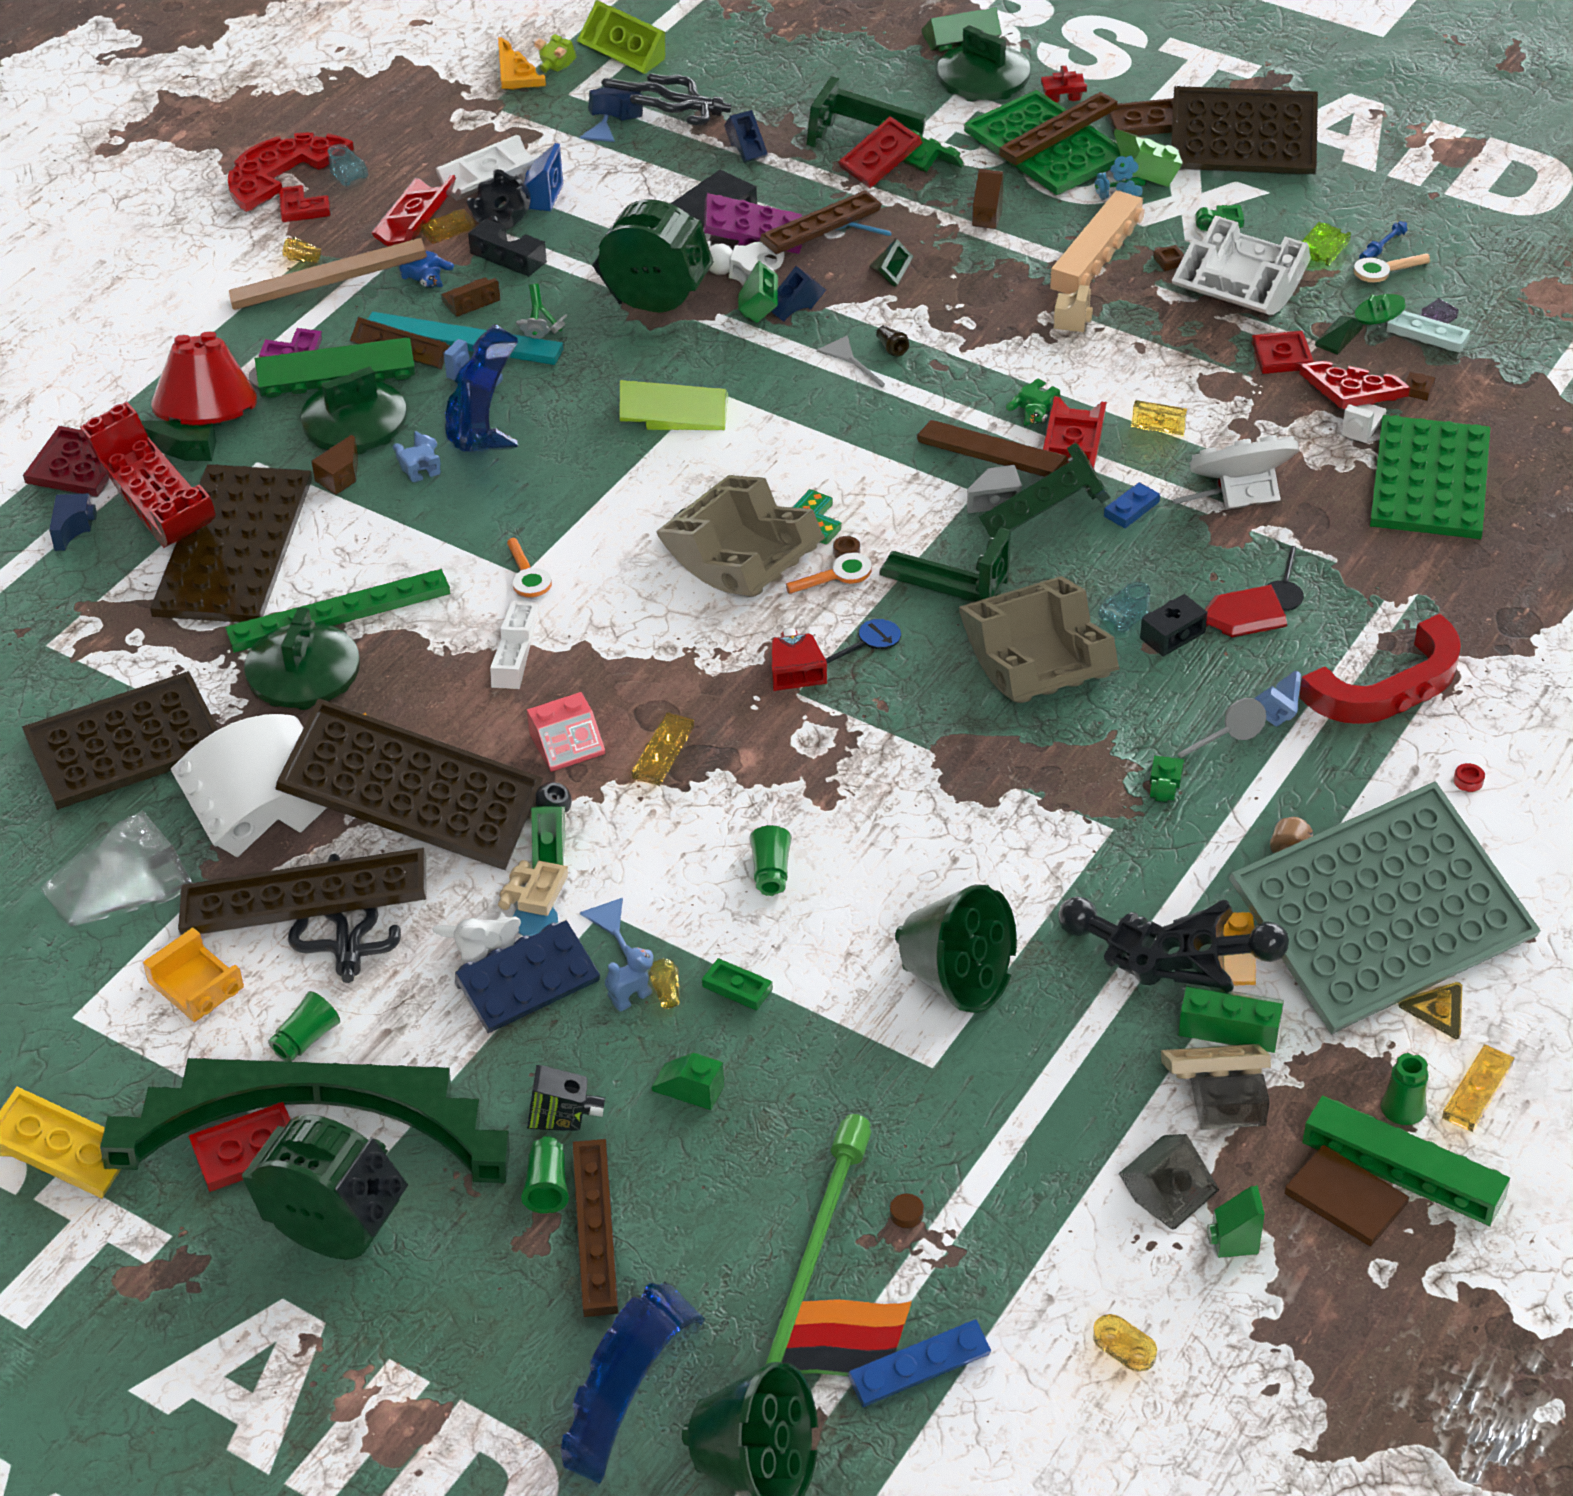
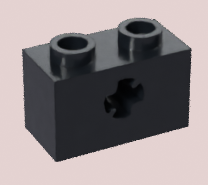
M1183 594L1142 617L1140 639L1164 657L1206 632L1208 612L1186 594Z

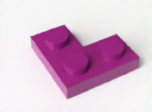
M296 328L291 343L265 339L259 357L318 350L322 341V331Z

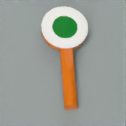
M510 538L507 541V545L520 569V572L513 578L514 591L523 597H537L545 594L552 586L551 575L544 569L531 568L518 540Z
M859 553L841 555L834 561L833 569L786 583L787 592L791 594L835 579L850 584L862 582L872 572L871 561L868 557Z

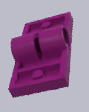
M707 193L704 210V233L738 240L739 246H746L754 242H760L762 233L802 217V214ZM802 244L786 251L799 254Z

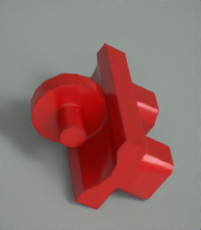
M1061 65L1060 72L1052 73V76L1041 77L1045 96L1056 103L1060 100V94H1067L1070 101H1080L1082 93L1087 92V84L1084 82L1083 73L1076 74V71H1068L1067 65Z

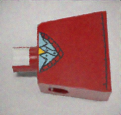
M787 628L782 631L781 637L772 640L773 691L827 684V662L812 634L798 635L796 629Z

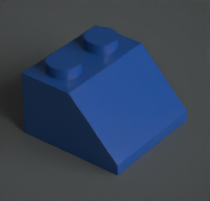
M560 143L553 144L534 160L530 170L526 171L524 184L530 192V205L528 209L552 211L564 184Z

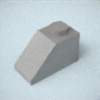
M1015 465L988 468L967 489V512L989 511L1021 492L1022 485Z

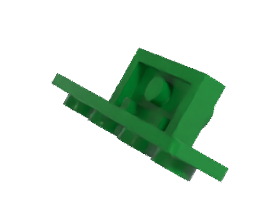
M911 130L921 137L923 143L902 162L926 173L936 157L960 168L963 167L964 162L957 149L951 146L946 148L933 138L928 140L923 138L917 131Z

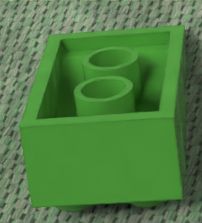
M1115 129L1114 135L1121 156L1125 158L1132 156L1134 162L1139 166L1138 170L1132 173L1133 176L1169 187L1182 166L1178 150L1173 146L1164 145L1148 138Z

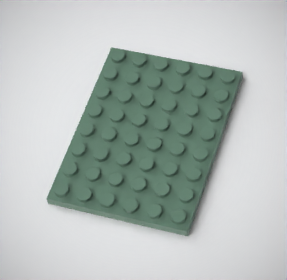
M1436 781L1236 870L1229 877L1232 885L1258 924L1266 921L1275 922L1288 933V950L1281 959L1331 1034L1535 938L1541 932L1538 925Z

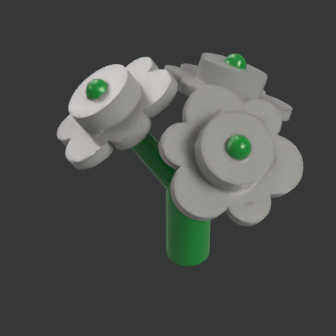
M530 284L531 316L527 320L520 319V321H516V325L520 326L525 336L532 338H543L550 331L554 334L557 331L561 332L563 330L562 327L565 325L563 319L567 315L565 314L556 321L542 305L539 284ZM539 310L553 324L550 328L547 326L545 319H538Z

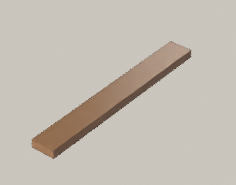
M422 238L230 289L228 290L233 310L424 259L427 255Z

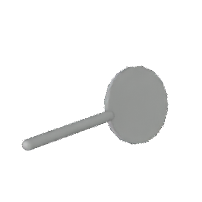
M1254 698L1237 700L1226 712L1225 728L1179 752L1178 757L1182 758L1226 733H1229L1238 740H1247L1255 737L1265 725L1267 716L1264 706Z

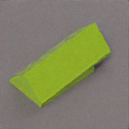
M598 0L595 1L577 42L644 74L665 60V31Z
M620 380V421L646 422L647 430L726 429L728 392L726 389Z

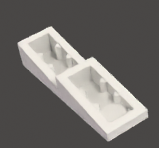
M511 601L501 627V641L490 667L491 687L520 689L539 612V603Z

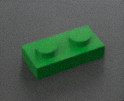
M717 958L703 976L702 987L757 1011L773 990V981Z

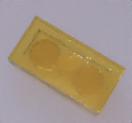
M464 209L455 210L450 214L431 219L428 223L422 225L421 233L431 244H435L473 230L475 228V220Z
M1135 400L1132 427L1184 436L1188 409Z

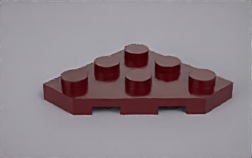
M64 426L56 428L23 474L26 484L80 494L89 493L90 496L98 497L109 481L107 473L90 447L82 430Z

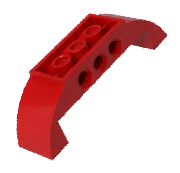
M127 401L113 406L111 410L98 417L91 418L87 423L80 426L90 447L123 500L163 548L209 524L216 518L215 509L208 493L200 484L195 487L189 485L150 440L137 412Z

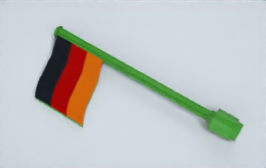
M849 1114L839 1124L831 1147V1153L837 1161L766 1364L771 1362L790 1363L798 1368L802 1374L820 1373L848 1376L851 1370L897 1352L912 1301L891 1304L841 1299L803 1301L850 1165L858 1164L863 1160L871 1136L870 1122L861 1115Z

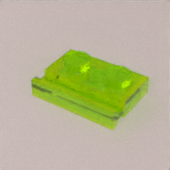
M1318 222L1301 242L1308 243L1310 260L1315 262L1321 260L1325 262V265L1329 266L1350 242L1351 232L1345 234L1339 228L1327 223Z

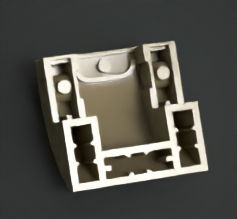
M728 475L656 531L659 539L668 551L698 579L721 591L747 595L748 597H754L762 593L763 587L770 582L778 580L784 570L798 564L800 557L805 553L815 550L817 548L816 544L825 538L813 509L777 506L766 478Z
M1063 576L959 607L968 639L984 672L996 688L1014 702H1028L1032 699V696L1054 694L1058 691V688L1067 685L1071 687L1080 686L1084 683V680L1093 677L1105 678L1110 675V672L1119 670L1114 636L1091 623L1086 590Z

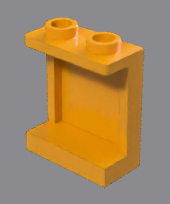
M191 928L143 961L148 983L193 1022L209 1014L218 1005L228 998L235 996L244 988L240 968L236 965L229 968L203 946L201 934L194 928Z

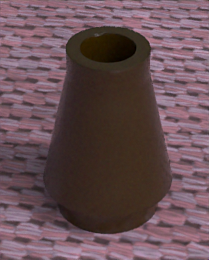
M882 325L877 329L876 336L890 355L901 356L907 352L909 340L905 333L889 328L886 325Z

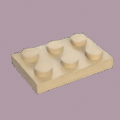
M1259 1044L1161 1050L1162 1064L1171 1074H1176V1078L1179 1079L1195 1078L1196 1073L1209 1072V1076L1214 1077L1227 1076L1231 1070H1242V1074L1262 1073V1068H1271V1055Z

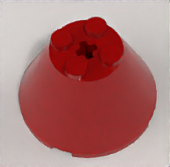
M206 331L201 333L200 336L192 337L188 335L174 337L175 343L171 346L151 401L152 412L158 418L169 421V417L181 420V424L187 425L213 424L238 418L243 415L244 409L249 406L250 409H253L256 406V391L225 342L217 338L215 332Z

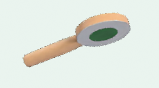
M1422 254L1384 262L1377 258H1363L1355 263L1354 274L1363 281L1381 282L1388 278L1390 271L1428 264L1430 257L1428 254Z

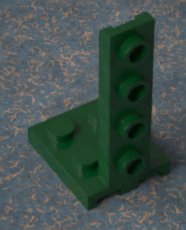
M830 76L811 105L806 145L816 147L819 140L825 138L827 128L832 127L834 123L835 113L875 126H880L883 120L892 117L909 130L917 131L922 137L924 135L927 115L838 88L840 78Z
M1077 443L1067 448L1072 456L1068 459L1069 463L979 516L990 538L995 537L1000 527L1012 531L1082 488H1085L1092 500L1097 498L1103 503L1111 498L1086 454Z
M1000 527L995 537L989 539L985 554L979 556L976 564V571L979 574L897 551H891L880 568L879 575L974 602L1000 595V587L1003 583L1007 584L1009 581L1011 530Z

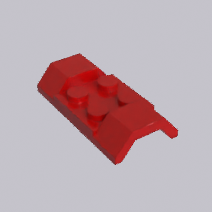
M450 175L441 187L431 188L419 178L414 179L372 231L373 237L387 247L414 240L420 233L422 225L430 221L431 216L452 193L456 181L455 175Z
M1054 396L1043 450L1065 455L1068 461L1072 456L1067 448L1077 443L1086 454L1093 468H1095L1107 402L1101 401L1092 410L1071 409L1060 397Z

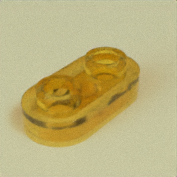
M1106 1314L1095 1321L1093 1340L1097 1347L1133 1371H1147L1154 1366L1157 1358V1345L1151 1337L1118 1315ZM1107 1335H1113V1336L1116 1337V1338H1114V1339H1109V1338H1107L1106 1336H1107ZM1139 1354V1355H1142L1143 1357H1142V1358H1138V1357H1135L1134 1355Z

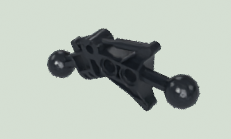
M1079 896L1067 899L1061 905L1058 913L1062 929L1070 935L1082 936L1091 933L1107 941L1109 946L1104 954L1106 963L1109 966L1118 964L1120 969L1134 975L1139 983L1147 986L1156 984L1161 978L1174 979V982L1215 987L1225 992H1231L1234 989V983L1231 977L1224 971V955L1252 953L1261 961L1274 962L1280 960L1287 953L1289 946L1288 933L1275 922L1266 921L1257 924L1250 934L1223 936L1224 925L1233 913L1231 905L1227 900H1221L1207 909L1173 920L1174 923L1163 927L1153 921L1148 922L1145 917H1138V914L1135 912L1126 914L1119 924L1115 925L1097 916L1095 905L1087 898ZM1211 944L1210 948L1206 951H1199L1203 945ZM1180 947L1176 953L1168 954L1172 948ZM1183 969H1194L1197 972L1185 971Z

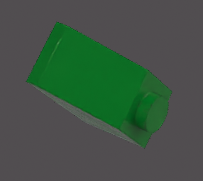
M760 261L754 266L738 295V309L741 314L756 323L778 306V275Z
M565 806L532 807V868L535 869L538 861L564 865Z
M692 1052L665 1063L651 1089L653 1092L712 1110L724 1088L723 1062Z
M1258 1185L1250 1186L1214 1209L1213 1222L1207 1225L1209 1244L1216 1247L1218 1258L1259 1254L1265 1212Z

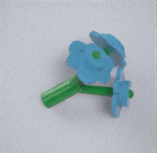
M1119 156L1116 158L1115 165L1110 169L1116 182H1109L1106 173L1097 174L1095 191L1099 194L1101 200L1109 197L1108 191L1111 187H1116L1118 191L1138 197L1142 195L1143 190L1140 186H1144L1146 180L1132 177V173H1135L1139 168L1132 156L1126 158Z

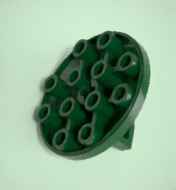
M968 25L963 28V45L949 50L941 57L938 62L937 75L940 83L946 88L948 93L965 97V100L969 102L998 98L1009 99L1012 94L1021 90L1027 84L1030 77V64L1021 52L1006 46L1005 39Z
M370 366L353 372L348 376L322 383V389L314 393L306 401L301 411L303 431L319 448L330 449L350 435H353L356 440L358 454H363L368 449L380 445L389 444L391 439L403 428L407 418L406 405L402 395L390 385L376 381L374 371Z
M298 607L291 625L269 632L252 646L245 659L244 672L251 691L271 706L308 710L315 706L318 698L329 701L348 691L349 686L353 683L359 672L360 658L358 648L348 634L334 626L315 623L311 620L309 608Z

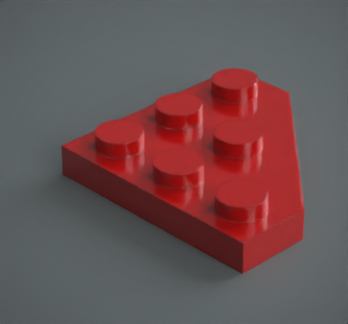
M1327 361L1300 365L1299 374L1341 409H1346L1349 404L1353 406L1373 405L1376 402L1395 401L1398 398L1409 396L1410 387L1395 375L1385 373L1384 378L1377 375H1369V370L1348 366L1347 370L1333 367V363Z

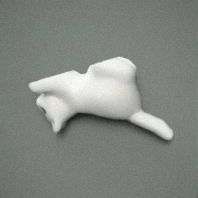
M501 912L497 920L482 921L476 918H469L461 921L457 926H434L432 930L442 937L455 938L456 946L461 952V960L465 963L471 961L475 963L484 959L490 951L498 948L503 950L512 946L517 940L514 937L519 932L521 920L517 917H506L504 912Z

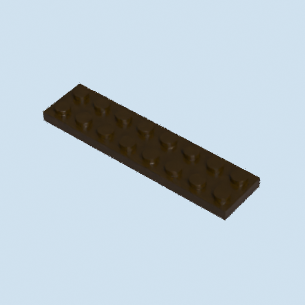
M423 847L183 884L181 886L178 930L180 935L191 928H194L200 934L426 900V853Z

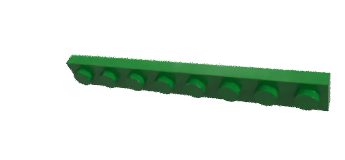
M441 568L300 607L309 608L311 620L315 623L335 626L451 593L450 586ZM298 607L226 626L227 637L233 653L250 649L269 632L291 625Z

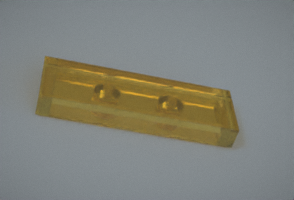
M667 712L633 768L632 778L660 786L692 732L694 719Z

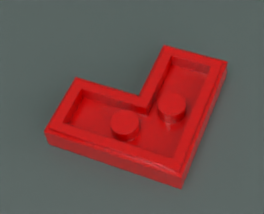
M303 185L282 187L279 191L282 222L331 216L328 195L305 198Z

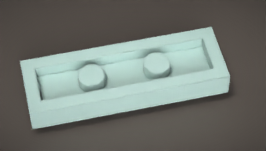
M1403 311L1387 324L1388 332L1459 353L1470 335V330Z

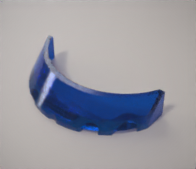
M493 324L482 334L473 345L472 349L475 352L471 359L459 370L455 378L458 386L449 396L445 413L446 435L448 440L453 442V446L461 451L510 450L518 447V441L496 428L490 430L489 413L493 393L509 356L518 344L516 336L496 324Z
M652 1282L645 1286L640 1299L634 1296L630 1299L602 1338L590 1361V1374L586 1382L582 1386L579 1385L573 1401L574 1421L570 1430L563 1434L561 1454L563 1466L599 1484L605 1477L609 1457L623 1418L647 1371L667 1343L680 1330L692 1323L703 1324L705 1318L671 1284L664 1282L657 1285Z

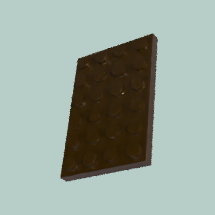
M1174 86L1171 146L1179 152L1182 161L1180 169L1316 174L1318 91Z
M189 671L22 726L24 736L57 810L167 773L195 745L219 730Z

